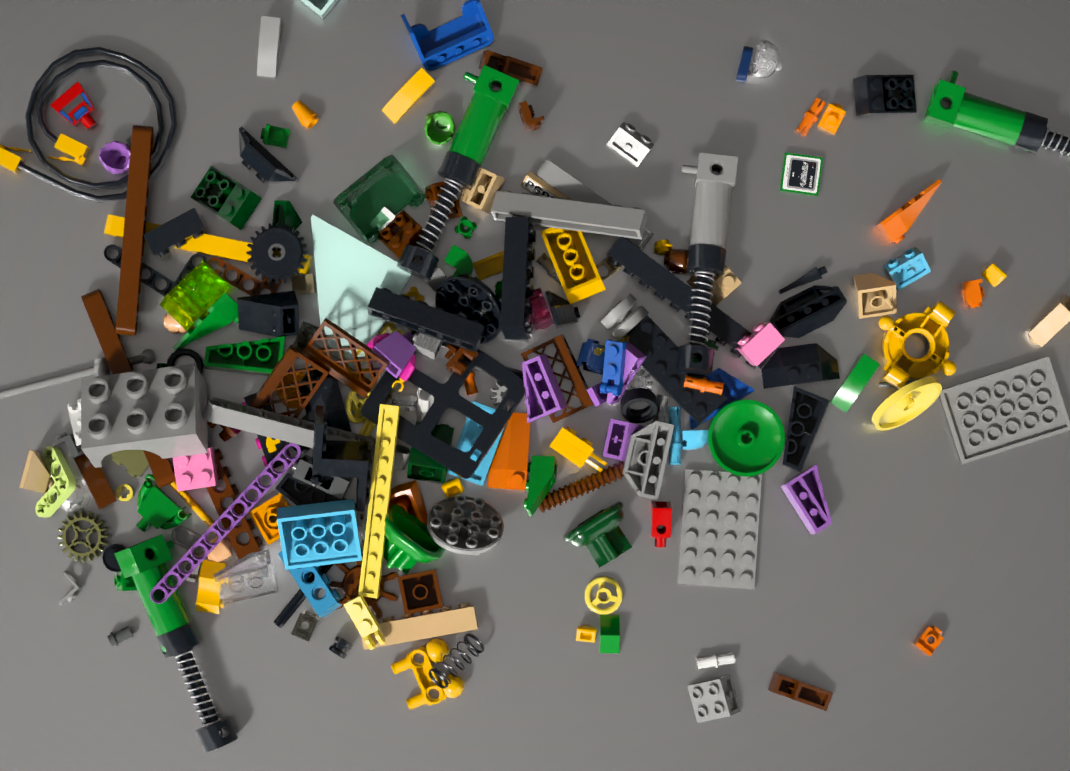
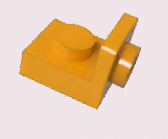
M833 103V105L828 104L818 127L835 134L846 114V111L843 110L844 107L837 103Z

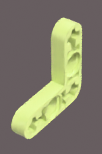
M47 446L43 451L44 462L55 483L36 504L35 511L39 517H51L76 488L75 478L59 447ZM59 465L61 466L60 474H58ZM57 492V500L55 501L54 495Z

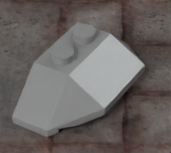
M654 421L630 437L623 474L640 497L658 500L674 429L672 424Z

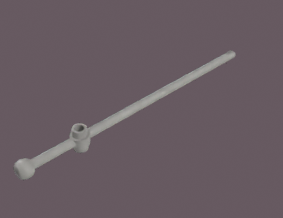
M146 349L141 355L129 357L131 365L140 362L151 364L155 361V355L153 350ZM99 358L94 360V367L1 390L0 398L93 374H98V376L109 375L110 367L106 362V358Z

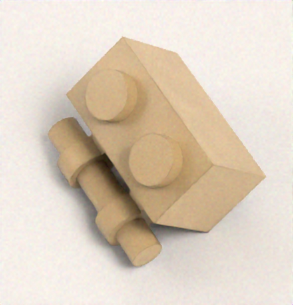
M481 168L473 188H461L459 200L490 214L495 193L501 190L505 178Z

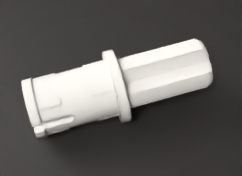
M734 652L713 653L710 656L697 657L698 669L714 666L718 668L720 665L733 664L736 661Z

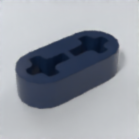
M743 47L736 81L746 82L753 47Z

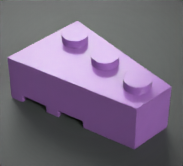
M546 353L523 362V380L526 390L525 404L527 405L528 415L527 423L566 408L567 404Z
M817 464L809 467L780 486L811 535L832 524Z

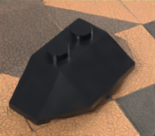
M242 126L239 128L240 157L243 159L241 163L249 170L253 168L257 172L255 176L263 183L267 181L269 184L297 183L299 181L291 171Z
M814 285L780 302L769 321L783 337L800 338L834 321L846 305L847 300L839 286Z
M817 343L778 348L761 369L764 389L840 379L837 359Z
M317 369L309 371L311 380L319 379L323 374ZM307 372L301 382L309 381ZM328 374L305 406L308 421L315 423L316 405L324 406V413H327L328 427L352 432L337 379ZM310 384L299 386L301 395L310 393Z

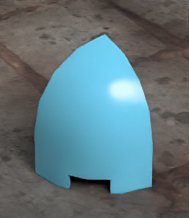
M708 430L682 431V450L702 448L708 443Z

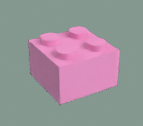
M759 322L751 329L753 331L752 334L745 335L737 342L739 346L736 349L753 366H758L785 341L783 336L769 322Z
M208 447V453L173 458L177 491L219 486L213 447Z

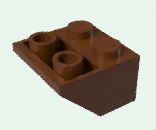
M402 210L379 233L377 238L400 259L406 244L417 246L416 242H419L421 238L419 235H422L424 230L409 214Z

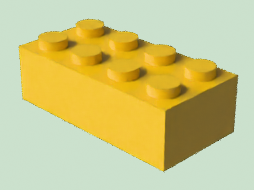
M550 227L540 232L570 304L606 290L581 231Z

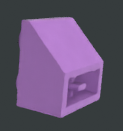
M610 419L602 456L625 461L631 435L645 426Z

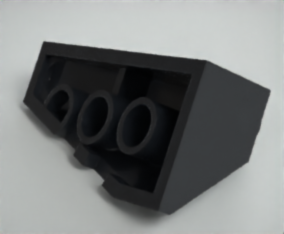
M549 290L545 291L556 329L578 323L577 319L581 318L578 307H574L573 303L570 304L569 301Z

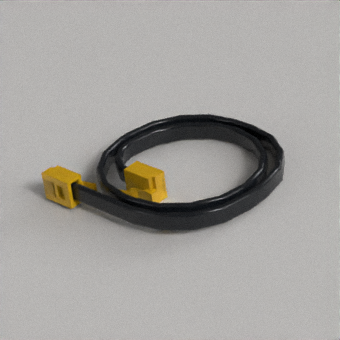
M102 47L73 50L52 62L36 82L25 114L28 141L40 162L61 179L71 184L94 190L121 187L128 183V175L119 180L92 183L71 177L47 161L35 141L32 116L43 85L58 67L74 58L102 54L123 60L140 68L158 82L169 101L171 127L165 148L150 172L151 183L164 166L171 152L178 128L175 100L163 79L142 62L124 53ZM107 60L80 62L57 74L40 95L37 106L40 127L44 134L56 143L54 147L58 151L74 158V160L65 157L56 158L48 156V158L65 162L71 161L84 167L90 148L62 133L58 138L50 132L44 117L47 98L62 80L82 69L107 67L126 72L145 86L156 105L158 132L152 150L151 163L159 154L165 132L162 104L150 83L129 66ZM0 144V166L16 174L21 169L76 197L99 203L125 200L127 197V191L97 196L76 190L23 164L24 159L6 149L32 153L31 150L6 147Z

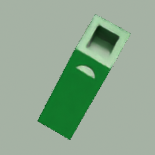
M532 456V461L528 463L530 479L526 481L528 497L524 499V509L527 510L529 516L534 515L556 482L558 463L555 456Z

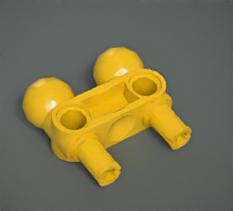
M432 639L426 646L424 645L408 652L406 658L391 664L394 674L411 668L421 688L420 694L406 699L410 710L423 704L429 706L447 699V697L456 698L464 691V681L460 676L454 677L448 674L447 676L451 684H448L446 689L438 687L429 677V670L432 668L436 669L433 662H442L443 656L449 654V647L442 639ZM416 653H421L424 656L422 663H418L415 660ZM432 672L434 678L445 686L444 681L436 673ZM431 689L439 691L438 698H433L430 695Z

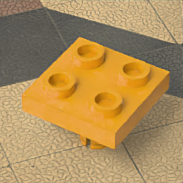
M281 493L248 512L268 545L280 539L277 508L290 507Z

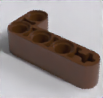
M217 257L210 258L206 264V268L211 274L250 296L261 295V292L265 289H269L271 293H278L284 283L283 280H280L279 284L269 283L267 277L261 282ZM219 261L218 265L225 269L224 272L218 269L213 271L212 263L216 264ZM234 270L237 272V278L234 281H230L228 273ZM247 280L254 282L253 289H245L244 284Z

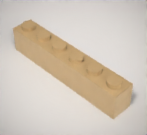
M470 603L459 604L457 609H451V606L439 608L440 612L432 613V610L420 612L421 615L413 616L412 613L403 614L401 619L394 620V616L382 618L383 622L378 624L385 638V644H379L374 632L370 636L376 648L478 629L474 605L470 606ZM363 637V638H362L363 648H364V650H365V649H369V648L367 647V645H366V643H365V641H364V637Z

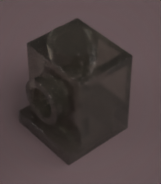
M307 610L305 613L300 612L291 634L309 642L319 619L315 618L316 614ZM303 622H307L309 624V627L307 629H304L302 627Z

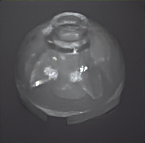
M761 39L762 45H757L750 62V66H753L752 71L748 70V74L762 79L769 78L775 71H780L783 61L780 60L781 53L779 48L774 43Z

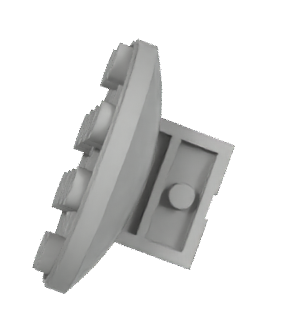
M459 494L455 497L439 501L430 509L427 517V530L430 537L442 548L458 554L479 556L481 553H485L498 545L503 535L504 523L498 511L486 503L484 499Z

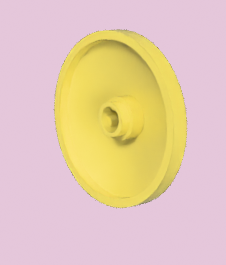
M926 377L898 389L875 410L872 416L873 424L878 430L885 431L909 422L935 402L942 391L941 384L935 377Z

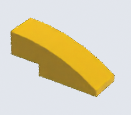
M421 67L385 105L382 111L396 124L435 84V80Z

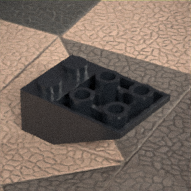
M914 74L865 75L853 78L856 117L917 113Z
M295 290L237 298L239 330L277 337L299 335V304Z

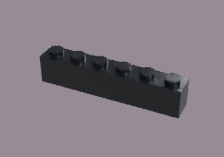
M376 287L368 305V315L475 353L485 331V325H482L477 320H468L460 314L448 313L441 307H431L424 301H414L404 294L397 295L387 288Z

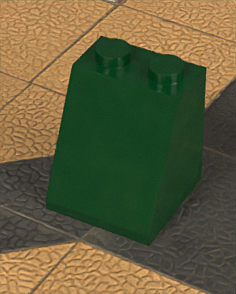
M447 424L436 425L431 433L432 436L452 446L454 428ZM411 447L407 478L438 484L445 483L447 468Z

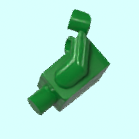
M152 474L145 476L146 481H144L139 491L137 500L139 508L137 512L143 518L136 526L145 533L151 525L156 529L161 528L163 530L174 528L192 515V513L185 514L186 506L181 508L157 485L153 486L152 481L149 479L151 478L155 481Z

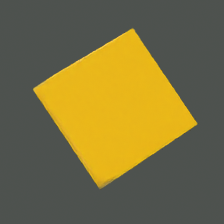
M994 263L990 264L981 274L994 287L1007 277V274Z

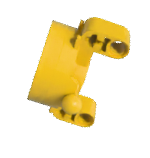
M937 301L932 308L927 307L923 313L907 314L894 321L889 315L882 316L879 319V326L885 332L882 337L881 351L886 363L883 368L886 372L882 378L895 388L900 389L909 379L928 377L942 369L945 375H953L957 370V366L953 361L947 360L949 357V338L945 329L956 312L942 301ZM920 333L927 338L929 350L923 357L913 358L906 352L905 341L910 334Z

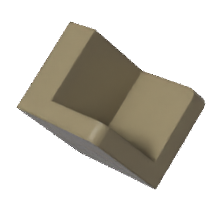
M314 274L293 276L294 280H291L292 291L295 290L296 296L316 294Z

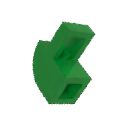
M453 244L444 262L456 269L453 275L465 274L472 276L473 263L467 252Z

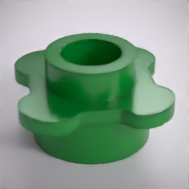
M463 216L454 230L456 233L462 234L465 239H469L473 230L477 229V224Z

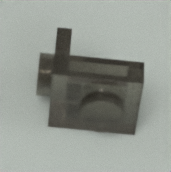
M303 321L293 346L302 353L319 327Z

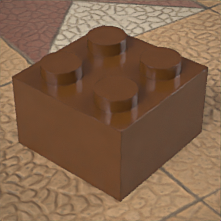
M436 568L398 576L405 615L444 606Z

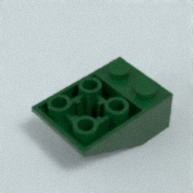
M210 166L190 197L240 230H242L262 199L213 166Z

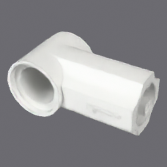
M420 388L417 391L416 421L419 422L422 421L434 402L432 395L428 399L422 398L420 394L422 389Z

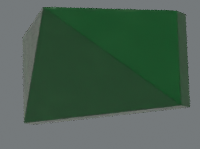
M285 200L274 201L272 227H275L276 222L279 223L280 227L285 223L287 229L293 226L295 231L302 221L291 202Z

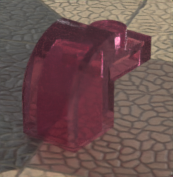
M541 288L534 289V296H530L531 303H533V314L530 316L536 330L545 329L554 324Z

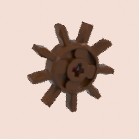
M357 561V565L351 569L345 563L335 564L338 569L345 573L342 582L331 581L329 584L332 589L341 588L344 594V598L340 600L342 605L337 609L342 608L345 602L358 596L362 561ZM391 572L387 575H382L381 573L379 598L363 597L367 605L372 607L378 619L383 617L382 610L377 604L381 597H385L390 601L398 600L396 594L385 590V582L398 577V572Z

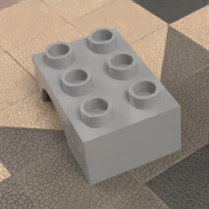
M187 364L81 379V449L95 468L102 467L101 461L105 456L122 450H145L159 455L162 459L208 453L207 421L203 418L207 404L206 382L196 365Z

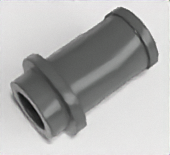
M126 626L115 633L110 632V635L107 637L112 646H118V643L134 636L130 627Z

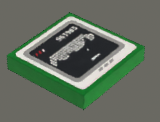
M785 153L780 191L818 196L823 158Z

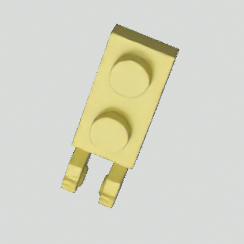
M359 595L345 602L344 606L362 638L364 637L367 647L370 650L375 648V643L370 636L373 632L379 644H385L386 641L380 626L363 596Z

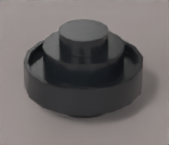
M122 544L108 546L102 556L105 567L113 572L121 571L114 553L127 547Z

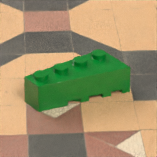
M281 336L271 339L266 338L234 344L207 346L204 367L209 370L269 376L285 353L286 337Z

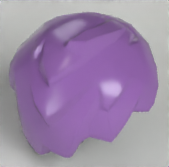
M119 141L105 143L104 148L100 149V162L109 172L121 174L129 169L131 147Z

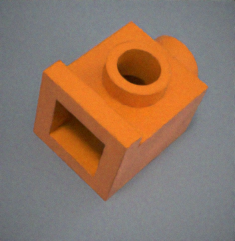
M982 279L960 283L965 306L970 305V308L982 306V298L985 297L983 287L979 286L983 282Z
M927 625L913 644L928 656H931L944 639L941 636L943 632L936 626L931 628ZM933 636V643H928V637Z

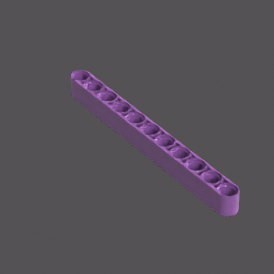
M290 443L284 446L152 588L150 599L157 604L165 602L289 469L301 454L300 447L297 444ZM288 447L296 449L295 457L292 458L287 455L286 450ZM275 461L283 463L282 471L277 472L274 470L273 464ZM262 475L269 476L270 484L268 486H263L260 483ZM249 489H254L257 492L255 500L247 498V491ZM237 503L244 506V511L240 515L236 514L233 510L234 505ZM224 517L231 521V525L227 529L220 526V521ZM209 532L217 534L218 538L215 543L208 542L207 534ZM195 547H203L204 554L202 557L194 555L193 550ZM184 560L189 561L191 564V568L187 572L180 569V564ZM169 575L177 577L178 581L175 586L167 584L166 580ZM157 589H161L164 592V598L159 601L153 597V593Z

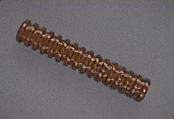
M619 461V464L616 465L615 463L612 467L608 466L606 470L603 468L602 472L597 471L596 474L592 473V476L587 475L585 479L580 478V481L575 480L573 484L571 482L568 486L564 485L562 489L559 487L557 491L554 489L552 493L548 492V495H546L539 506L540 511L544 513L546 509L549 511L551 507L556 508L558 504L560 506L563 502L567 503V500L572 501L574 497L577 499L579 495L583 496V493L588 494L590 490L593 492L595 488L600 489V486L603 485L604 487L607 483L611 484V481L616 482L618 478L621 480L624 476L623 462Z

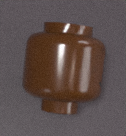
M674 248L669 251L668 255H665L664 266H667L669 272L675 274L688 273L686 270L688 250Z

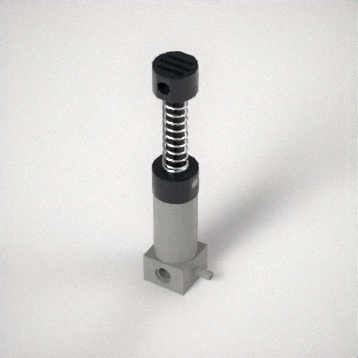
M699 153L697 166L682 165V172L696 174L694 184L696 192L686 270L694 273L697 279L693 282L696 284V288L693 289L695 296H692L694 298V303L691 304L694 306L693 311H690L693 313L692 318H690L692 325L688 326L691 328V333H688L690 340L687 341L689 345L678 347L676 371L681 373L705 376L713 374L715 350L705 345V342L708 341L706 335L709 333L707 327L710 326L707 321L711 318L708 313L712 311L709 308V305L712 304L710 298L713 296L711 290L714 289L712 283L715 281L712 277L723 275L725 272L731 199L736 181L738 157ZM691 358H697L700 362L694 363Z

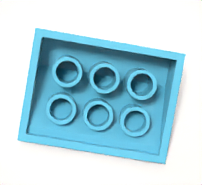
M354 499L277 508V523L285 570L362 561Z

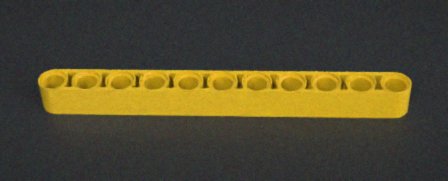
M108 214L104 234L123 237L125 218ZM146 222L145 234L161 225ZM204 234L197 239L192 237L186 240L187 244L178 248L248 263L247 260L251 256L247 255L246 252L251 251V249L247 245L253 243ZM277 249L274 250V254H275L274 257H275V258H276V255H277L278 257L281 256V253H280L281 249H279V251H277ZM311 255L304 256L307 259V263L302 262L304 270L299 269V273H309Z

